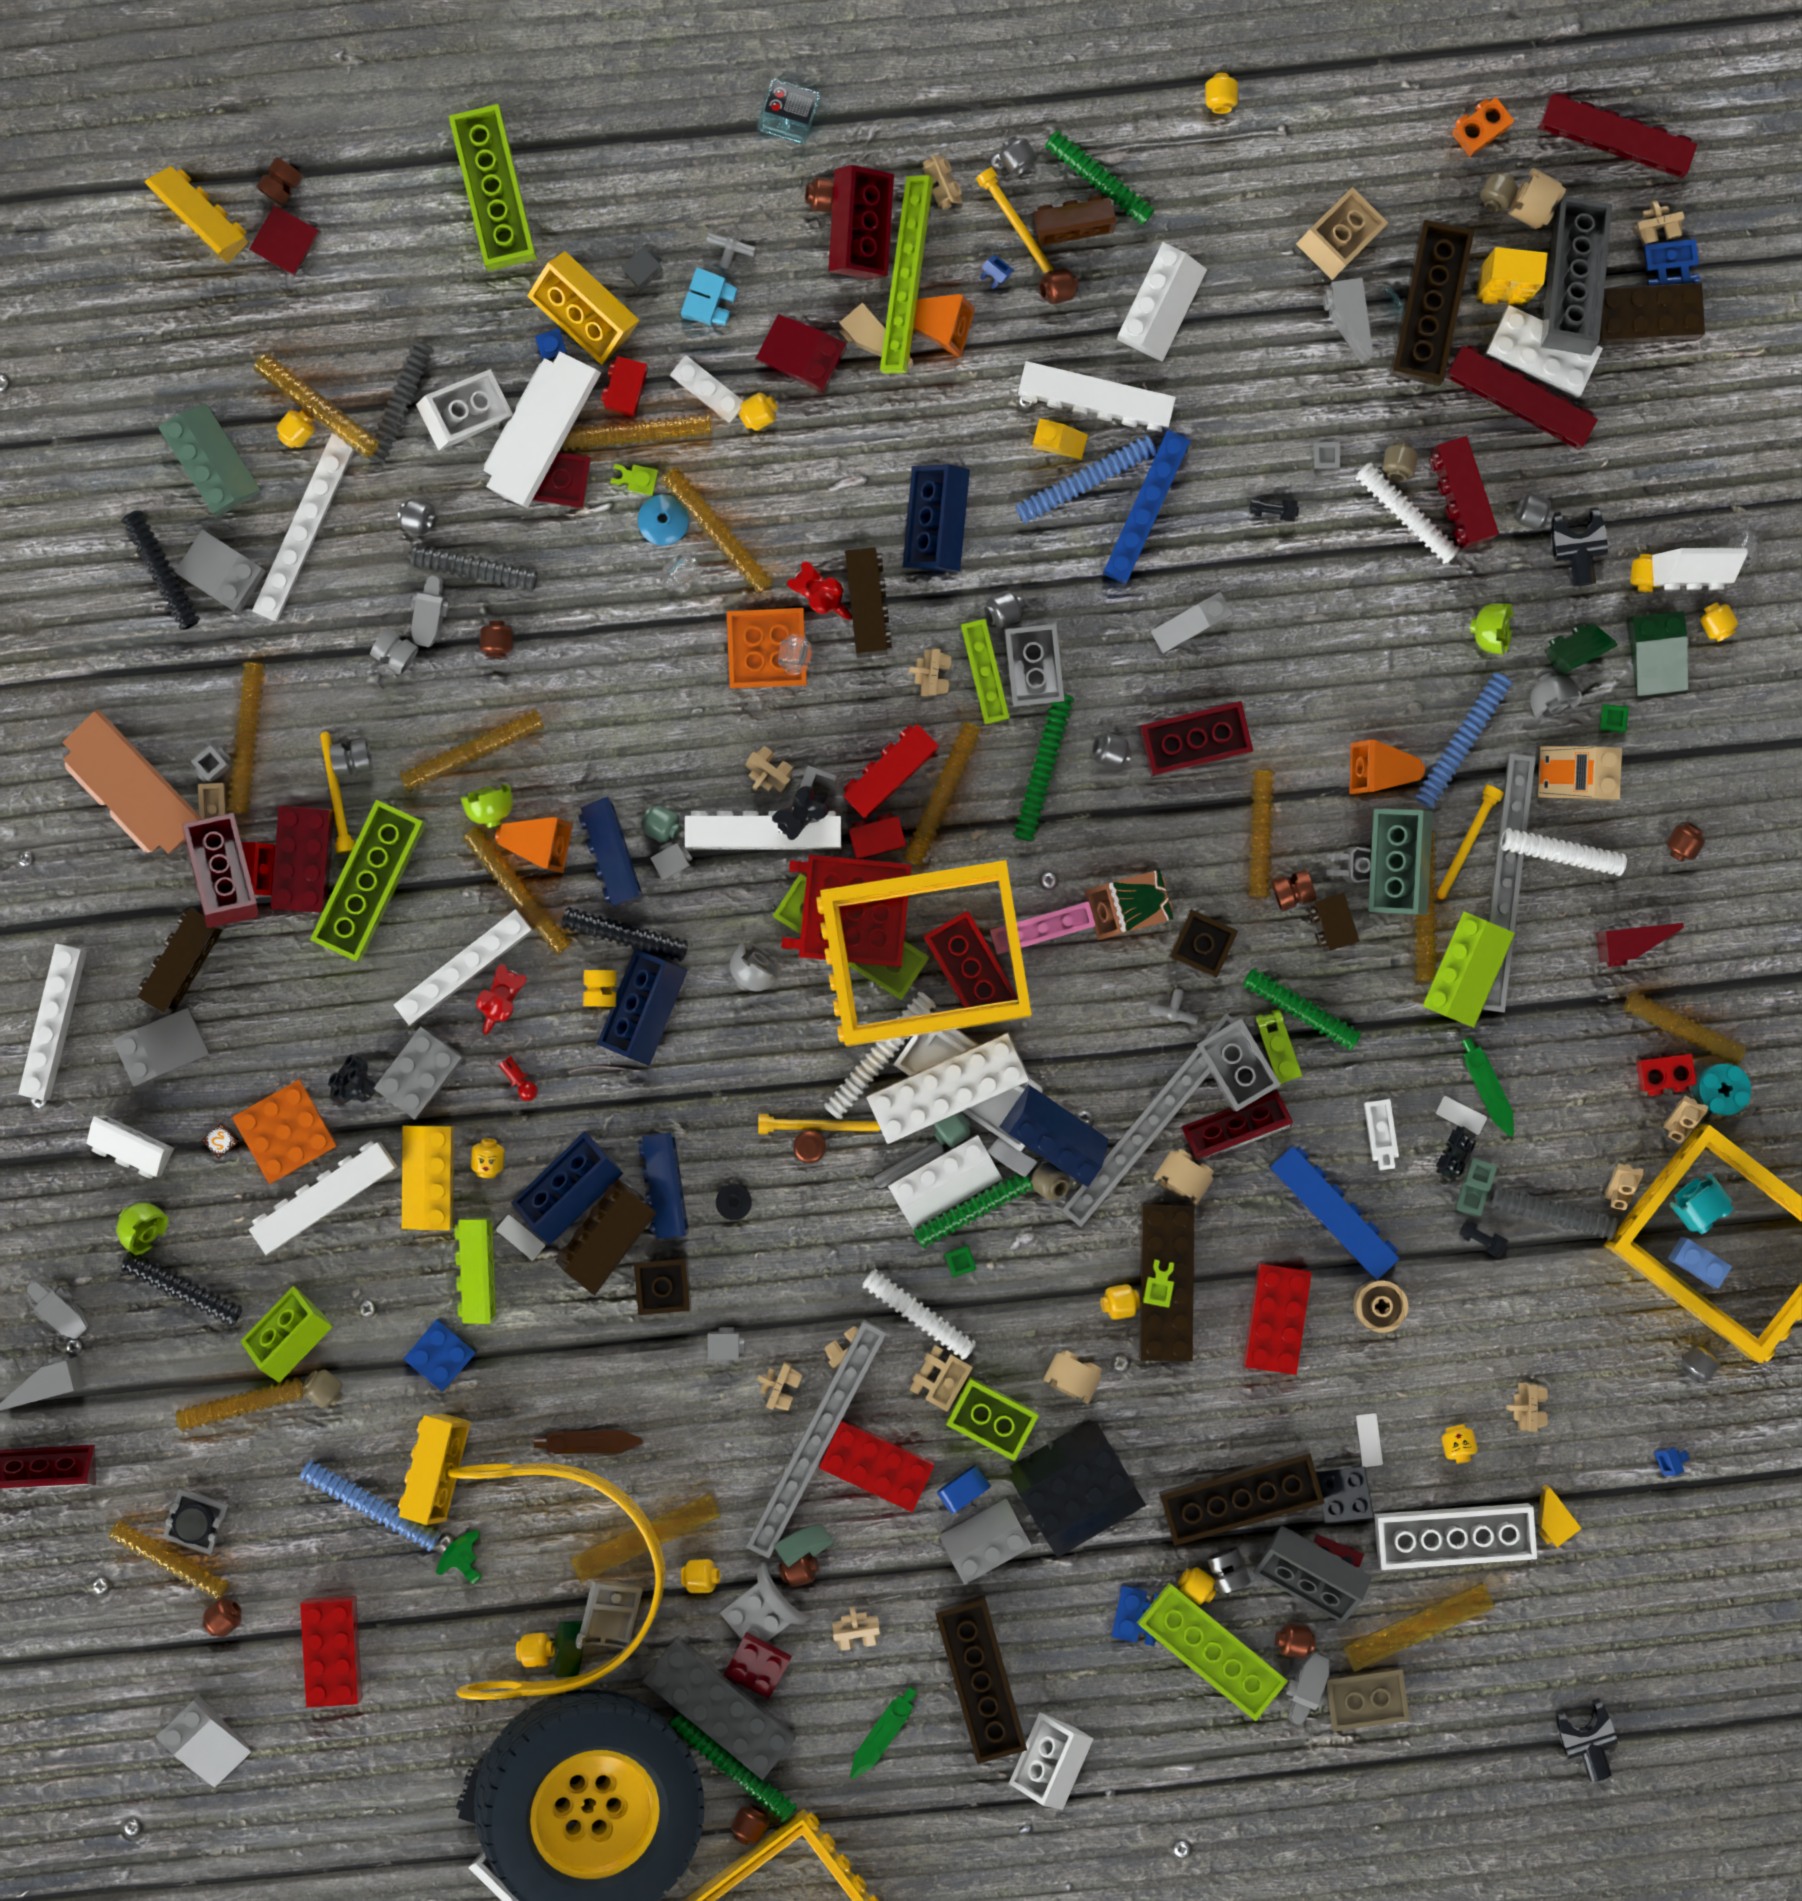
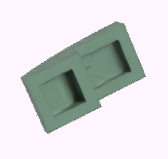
M1472 1158L1454 1210L1478 1218L1482 1215L1486 1197L1491 1190L1496 1173V1165Z
M817 1524L795 1532L773 1547L789 1568L808 1552L815 1557L831 1545L834 1540L822 1524Z

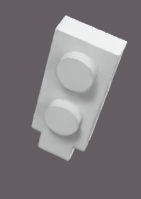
M1390 1099L1364 1102L1372 1160L1378 1161L1379 1171L1395 1169L1394 1158H1398L1399 1153Z

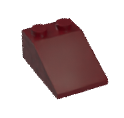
M778 314L755 360L824 394L847 350V345L845 342L823 331Z
M1675 923L1596 932L1599 962H1607V967L1628 965V960L1638 958L1684 928V924Z

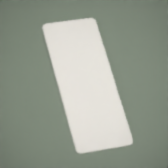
M1377 1414L1357 1415L1362 1466L1382 1465Z

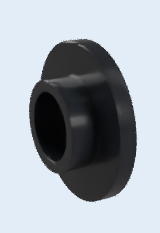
M730 1184L723 1187L716 1197L718 1212L728 1220H739L745 1217L752 1206L750 1193L746 1188L738 1184Z

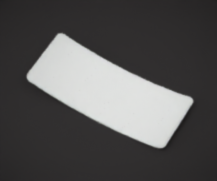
M1447 1096L1443 1097L1436 1111L1437 1115L1460 1127L1464 1126L1477 1135L1480 1134L1487 1120L1485 1115Z
M1000 1137L988 1150L991 1156L1024 1177L1027 1176L1037 1163V1161L1020 1152Z
M507 1215L496 1229L498 1233L531 1260H534L545 1247L543 1242L510 1215Z

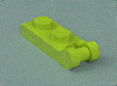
M1280 1009L1272 1010L1271 1014L1265 1016L1262 1014L1254 1016L1272 1071L1279 1083L1302 1077ZM1275 1023L1277 1030L1268 1033L1267 1026Z

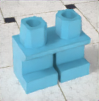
M696 267L681 310V316L684 319L702 322L711 327L713 323L726 326L730 311L718 306L721 299L734 303L738 289L726 283L725 278Z

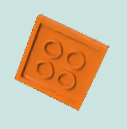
M804 608L726 611L730 689L807 686Z
M301 1079L232 1117L269 1184L338 1147Z

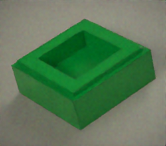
M1602 704L1599 730L1626 733L1629 707Z
M969 1245L944 1253L953 1278L977 1270Z

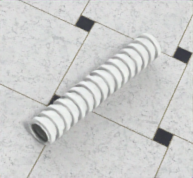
M1372 462L1367 463L1356 475L1355 479L1357 481L1360 480L1362 486L1366 485L1368 487L1367 491H1372L1374 493L1372 496L1374 498L1377 496L1379 498L1378 502H1383L1386 509H1391L1390 513H1395L1397 515L1396 519H1401V524H1406L1408 526L1407 529L1414 532V536L1418 535L1420 537L1419 541H1424L1426 543L1424 546L1426 548L1429 546L1431 548L1430 551L1432 553L1435 552L1438 559L1441 557L1443 564L1448 563L1459 552L1460 547H1455L1453 545L1454 541H1449L1447 539L1449 536H1444L1442 534L1443 531L1441 529L1438 530L1435 523L1432 525L1430 523L1431 519H1426L1424 517L1425 513H1420L1418 511L1419 508H1415L1412 501L1409 503L1407 501L1408 497H1403L1401 495L1402 491H1397L1395 489L1396 486H1392L1389 479L1385 480L1383 478L1385 475L1383 473L1380 475L1378 473L1379 469L1372 467Z
M1506 828L1501 837L1500 845L1503 851L1509 849L1512 853L1517 851L1518 854H1523L1524 852L1526 856L1532 854L1533 857L1537 858L1539 856L1540 859L1547 857L1549 861L1555 860L1558 863L1562 861L1563 864L1570 863L1571 866L1577 864L1580 868L1585 866L1586 869L1592 868L1594 871L1600 869L1603 873L1607 871L1608 874L1615 873L1616 876H1621L1627 865V858L1624 853L1618 854L1615 851L1611 853L1610 850L1603 852L1601 848L1596 850L1595 847L1591 846L1588 848L1587 845L1581 846L1579 843L1573 845L1570 841L1566 843L1564 840L1558 841L1556 838L1550 840V837L1545 836L1543 838L1542 835L1535 837L1534 833L1527 834L1525 831L1520 833L1519 830L1512 831L1511 828Z
M877 1269L870 1272L863 1282L862 1288L865 1289L867 1287L870 1294L875 1293L877 1299L880 1297L883 1303H889L888 1307L892 1308L893 1306L897 1313L900 1311L902 1317L906 1316L909 1322H915L914 1326L922 1327L921 1331L924 1332L926 1330L928 1336L933 1335L935 1341L939 1340L942 1346H948L947 1349L949 1351L952 1349L954 1355L959 1354L961 1360L968 1357L975 1347L976 1341H970L967 1335L964 1337L961 1330L958 1332L955 1330V1326H949L950 1323L948 1321H942L943 1317L940 1316L938 1318L936 1312L931 1313L929 1307L925 1308L922 1302H916L917 1298L914 1297L912 1299L910 1293L905 1294L903 1288L898 1289L896 1283H890L891 1280L889 1278L886 1280L884 1274L879 1275Z

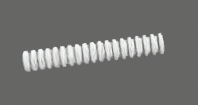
M918 992V997L916 999L913 998V1003L911 1005L908 1004V1009L906 1011L903 1010L901 1012L903 1015L901 1017L898 1016L896 1019L930 1014V1009L936 1007L935 1002L923 992ZM910 1037L876 1042L877 1046L870 1049L872 1052L865 1055L867 1058L865 1060L862 1059L860 1061L861 1065L855 1067L856 1071L850 1073L851 1077L844 1080L846 1083L839 1086L841 1089L834 1092L835 1096L829 1098L830 1102H825V1109L837 1119H842L843 1112H848L847 1108L853 1106L852 1102L858 1100L857 1096L864 1093L862 1090L869 1087L868 1083L874 1081L873 1077L879 1075L878 1071L884 1069L883 1065L890 1062L888 1059L890 1057L893 1058L895 1056L893 1053L895 1051L898 1052L900 1050L899 1046L904 1045V1040Z

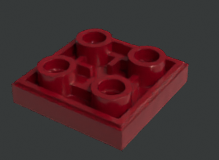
M274 205L249 250L295 276L320 231Z

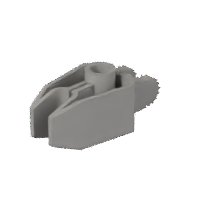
M434 574L429 576L424 586V591L417 593L412 598L411 610L414 613L411 632L414 644L432 647L441 632L443 617L448 616L450 602H447V597L442 596L444 580L441 575Z
M1348 847L1343 854H1327V859L1331 861L1343 860V870L1331 868L1327 870V876H1343L1347 883L1370 881L1372 850Z
M40 1279L31 1280L26 1290L37 1303L34 1307L36 1316L42 1322H48L60 1334L77 1339L87 1329L88 1323L83 1311L71 1300L72 1296L65 1288H59L56 1285L51 1289Z
M1311 1653L1301 1663L1295 1680L1289 1682L1286 1694L1288 1695V1700L1292 1701L1287 1717L1292 1724L1302 1725L1306 1721L1305 1718H1307L1310 1709L1316 1710L1317 1707L1320 1708L1326 1695L1323 1691L1329 1677V1659Z

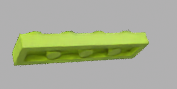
M986 619L961 624L984 725L1010 719Z

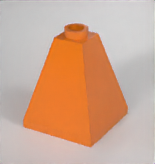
M961 294L917 299L913 331L953 355L962 357L975 308Z
M1377 740L1351 743L1349 794L1374 792L1421 780L1425 774V765L1421 763L1422 759Z
M555 817L501 824V827L497 828L495 840L498 842V845L541 868L564 873L573 823Z

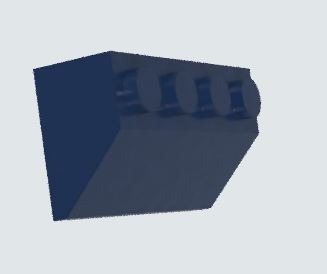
M950 464L912 466L902 568L937 572H960L970 469Z
M605 797L581 807L582 814L578 815L582 829H587L590 836L589 839H586L591 854L595 853L598 863H595L594 866L598 878L603 877L606 887L602 888L606 902H611L612 906L615 907L642 898L643 894L612 799Z
M634 949L617 992L616 1007H611L597 1045L650 1066L688 970Z
M1028 1084L999 1127L1086 1187H1089L1103 1167L1109 1139Z
M584 1131L511 1204L531 1230L551 1245L624 1173L613 1159Z
M674 1131L642 1136V1141L638 1142L640 1157H645L646 1167H642L644 1183L649 1182L650 1192L646 1193V1201L657 1212L650 1222L651 1233H656L657 1239L686 1236L689 1233Z

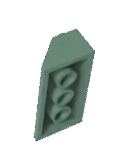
M207 404L181 412L158 426L210 511L216 517H221L261 491Z
M1374 808L1368 912L1428 915L1433 812L1426 810Z

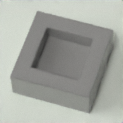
M1314 442L1313 470L1339 469L1340 442Z

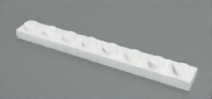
M337 424L335 425L252 610L254 613L278 622L361 437L359 434Z

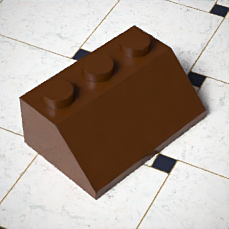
M1102 195L1090 197L1087 202L1078 203L1077 200L1066 201L1062 203L1063 206L1055 208L1052 205H1044L1038 207V211L1033 212L1034 227L1039 247L1114 233L1116 226V217L1110 198H1103Z

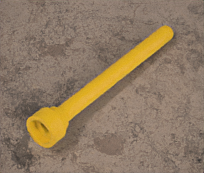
M993 167L979 174L975 178L981 188L989 189L1044 273L1053 271L1054 268L998 186V175Z
M322 732L320 739L338 833L336 843H334L336 854L350 853L355 845V840H352L351 835H348L339 780L335 776L331 762V736L328 732Z
M1489 784L1485 785L1482 791V800L1484 801L1437 891L1439 899L1447 897L1492 806H1496L1497 802H1500L1505 793Z
M769 1114L758 1115V1134L768 1135V1132H774V1130H881L877 1121L774 1119V1117H769Z

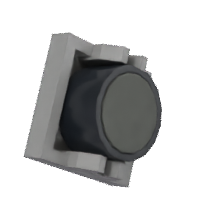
M180 1488L175 1502L169 1510L170 1515L166 1519V1528L162 1538L212 1555L229 1504Z

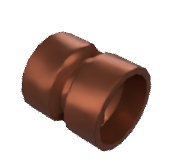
M275 157L268 168L269 175H263L256 188L279 205L284 206L292 195L290 189L297 188L304 176L282 159Z
M1306 869L1292 873L1289 879L1283 876L1271 880L1275 898L1282 912L1295 908L1298 902L1304 905L1317 900L1313 883Z

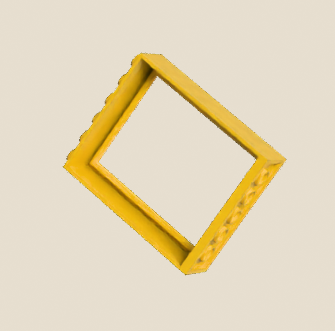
M1006 860L820 890L821 896L816 897L818 911L820 914H824L825 922L820 923L822 937L824 940L828 939L829 948H825L826 962L833 967V974H829L831 990H836L837 1000H833L835 1016H840L842 1025L837 1026L839 1041L845 1042L846 1047L1032 1016ZM998 881L1017 1000L858 1025L839 907Z
M1698 1124L1617 1227L1614 1238L1608 1239L1604 1245L1746 1357L1762 1364L1764 1361L1768 1362L1776 1352L1774 1348L1779 1341H1784L1792 1332L1790 1327L1796 1320L1802 1319V1282L1757 1339L1633 1241L1705 1147L1802 1222V1197L1711 1125Z
M802 1809L683 1901H716L802 1835L852 1901L879 1900L875 1895L870 1896L865 1889L867 1884L859 1874L855 1876L850 1870L852 1865L843 1853L841 1855L837 1853L834 1848L836 1844L828 1833L823 1834L819 1829L820 1822L812 1812L808 1814L805 1809Z

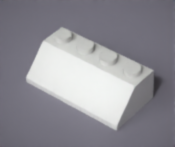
M1162 242L1121 327L1117 341L1163 362L1207 269L1187 253Z
M977 1134L892 1182L888 1187L914 1230L915 1227L918 1228L921 1224L927 1223L928 1220L934 1219L937 1215H941L950 1208L1002 1180V1177Z

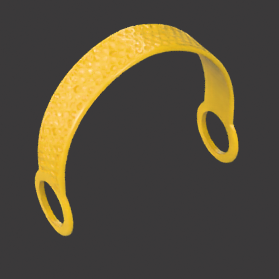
M492 1463L449 1469L447 1471L449 1477L460 1479L549 1475L572 1479L591 1486L610 1497L632 1518L647 1543L655 1569L654 1596L644 1625L629 1645L605 1664L589 1672L559 1680L527 1682L497 1680L467 1684L456 1690L457 1696L473 1700H494L519 1696L558 1694L589 1685L620 1666L635 1651L648 1632L660 1606L666 1577L665 1561L658 1537L650 1521L635 1501L607 1479L590 1471L563 1464ZM512 1688L511 1690H504V1691H490V1692H482V1691H479V1690H486V1689Z

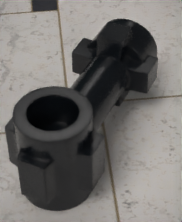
M1263 497L1251 498L1249 513L1261 517L1262 512L1280 515V520L1295 522L1299 513L1298 501L1283 499L1282 504L1264 502Z
M1468 1221L1464 1222L1459 1232L1463 1239L1469 1242L1472 1238L1487 1246L1485 1251L1497 1258L1501 1254L1504 1255L1508 1247L1506 1245L1508 1242L1506 1238L1494 1233L1493 1237H1490L1476 1229L1478 1224L1472 1221L1471 1223Z

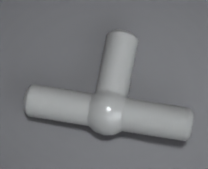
M708 233L706 238L708 243L725 248L719 265L723 270H729L735 251L754 257L757 252L756 247L738 242L735 238H726L713 233Z
M1175 988L1173 991L1170 1007L1150 1003L1147 1010L1149 1013L1167 1017L1171 1021L1179 1020L1196 1025L1199 1020L1198 1015L1180 1010L1184 991L1179 988Z

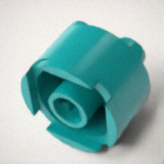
M1711 1064L1703 1068L1697 1076L1696 1085H1693V1094L1698 1104L1708 1106L1707 1112L1715 1115H1733L1741 1111L1750 1102L1751 1083L1746 1073L1740 1067L1732 1064ZM1722 1085H1726V1090L1724 1091V1094L1718 1093V1089H1720Z
M1705 1174L1707 1179L1703 1181L1696 1178L1689 1182L1675 1195L1676 1203L1672 1201L1670 1203V1207L1689 1231H1698L1700 1234H1704L1712 1228L1714 1221L1719 1217H1726L1734 1209L1731 1205V1197L1712 1174Z

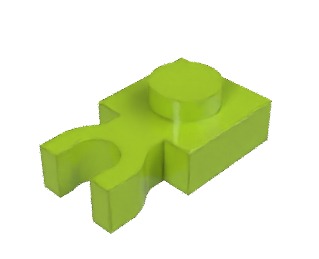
M614 465V470L621 471L623 476L620 479L611 478V484H628V491L653 496L658 470L633 465L632 471H629L622 465Z
M1154 1259L1153 1269L1155 1271V1278H1147L1143 1303L1169 1307L1174 1281H1169L1168 1276L1173 1271L1174 1263L1169 1262L1168 1269L1160 1271V1260Z

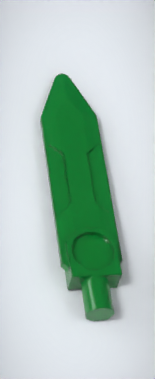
M1471 1036L1461 1040L1466 1050L1463 1053L1466 1067L1491 1120L1509 1137H1512L1514 1135L1512 1108L1486 1053L1482 1051L1481 1046L1475 1047Z
M909 1687L903 1696L898 1694L896 1699L891 1701L854 1755L850 1773L851 1779L857 1778L874 1767L910 1716L911 1710L914 1707V1704L911 1702L918 1693L914 1688Z

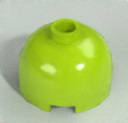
M1492 603L1486 605L1479 611L1477 618H1472L1470 632L1475 634L1476 643L1484 651L1504 655V651H1508L1513 630H1510L1509 617L1514 618L1512 604Z
M502 784V789L498 790L489 786L469 792L468 797L461 796L462 806L469 819L477 824L486 823L487 828L502 824L501 819L508 816L513 807L510 785Z
M142 1202L126 1207L121 1211L117 1222L116 1233L124 1248L131 1251L134 1255L143 1254L153 1247L150 1243L158 1234L161 1237L165 1234L169 1218L160 1208L150 1203Z

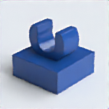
M994 254L981 267L985 271L981 274L980 279L984 280L988 275H991L994 278L991 288L994 289L1000 283L1006 281L1015 270Z
M1675 1447L1654 1451L1663 1476H1676L1685 1472L1682 1463L1690 1460L1686 1450L1680 1452Z

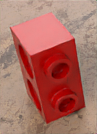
M1692 1054L1636 1060L1640 1091H1648V1096L1664 1094L1663 1089L1673 1088L1674 1092L1688 1091L1689 1085H1696ZM1678 1066H1681L1685 1071V1075L1680 1081L1674 1077V1070ZM1651 1070H1656L1659 1073V1080L1655 1084L1650 1083L1648 1080V1074Z

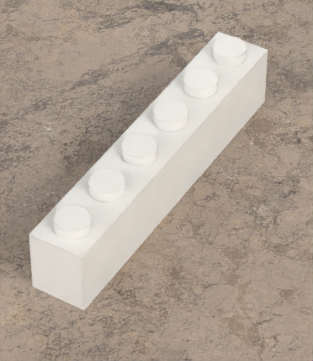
M1025 361L1018 396H1022V400L1029 403H1037V400L1047 402L1048 407L1062 409V406L1069 407L1076 414L1087 415V412L1097 414L1098 419L1112 421V418L1122 420L1123 425L1137 427V424L1147 426L1148 431L1162 433V430H1168L1176 398Z
M515 909L396 1002L394 1007L408 1025L416 1024L531 934L534 929L520 911Z
M55 944L18 1095L43 1101L51 1099L87 950Z
M372 1141L368 1142L359 1149L361 1154L355 1158L349 1155L338 1163L340 1168L332 1173L330 1170H327L316 1178L318 1183L312 1187L306 1184L295 1192L297 1197L290 1202L284 1199L274 1206L275 1212L269 1216L263 1213L252 1221L254 1226L248 1230L265 1255L272 1253L396 1169L398 1166L381 1142L375 1144Z

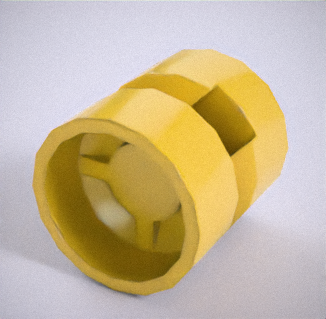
M584 970L583 984L587 986V990L583 992V1006L616 1007L617 993L613 990V987L617 985V971Z

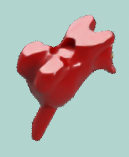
M807 561L802 562V571L795 575V579H789L787 586L808 598L810 607L817 613L829 614L834 611L842 618L851 620V613L841 604L843 596L842 585L834 578L824 579L811 563Z
M504 964L497 967L491 988L488 991L483 990L478 995L476 1001L478 1010L486 1016L482 1030L484 1035H487L492 1030L496 1021L503 1022L510 1018L513 1013V1000L527 981L526 975L521 974L518 976V973L513 970L507 971Z

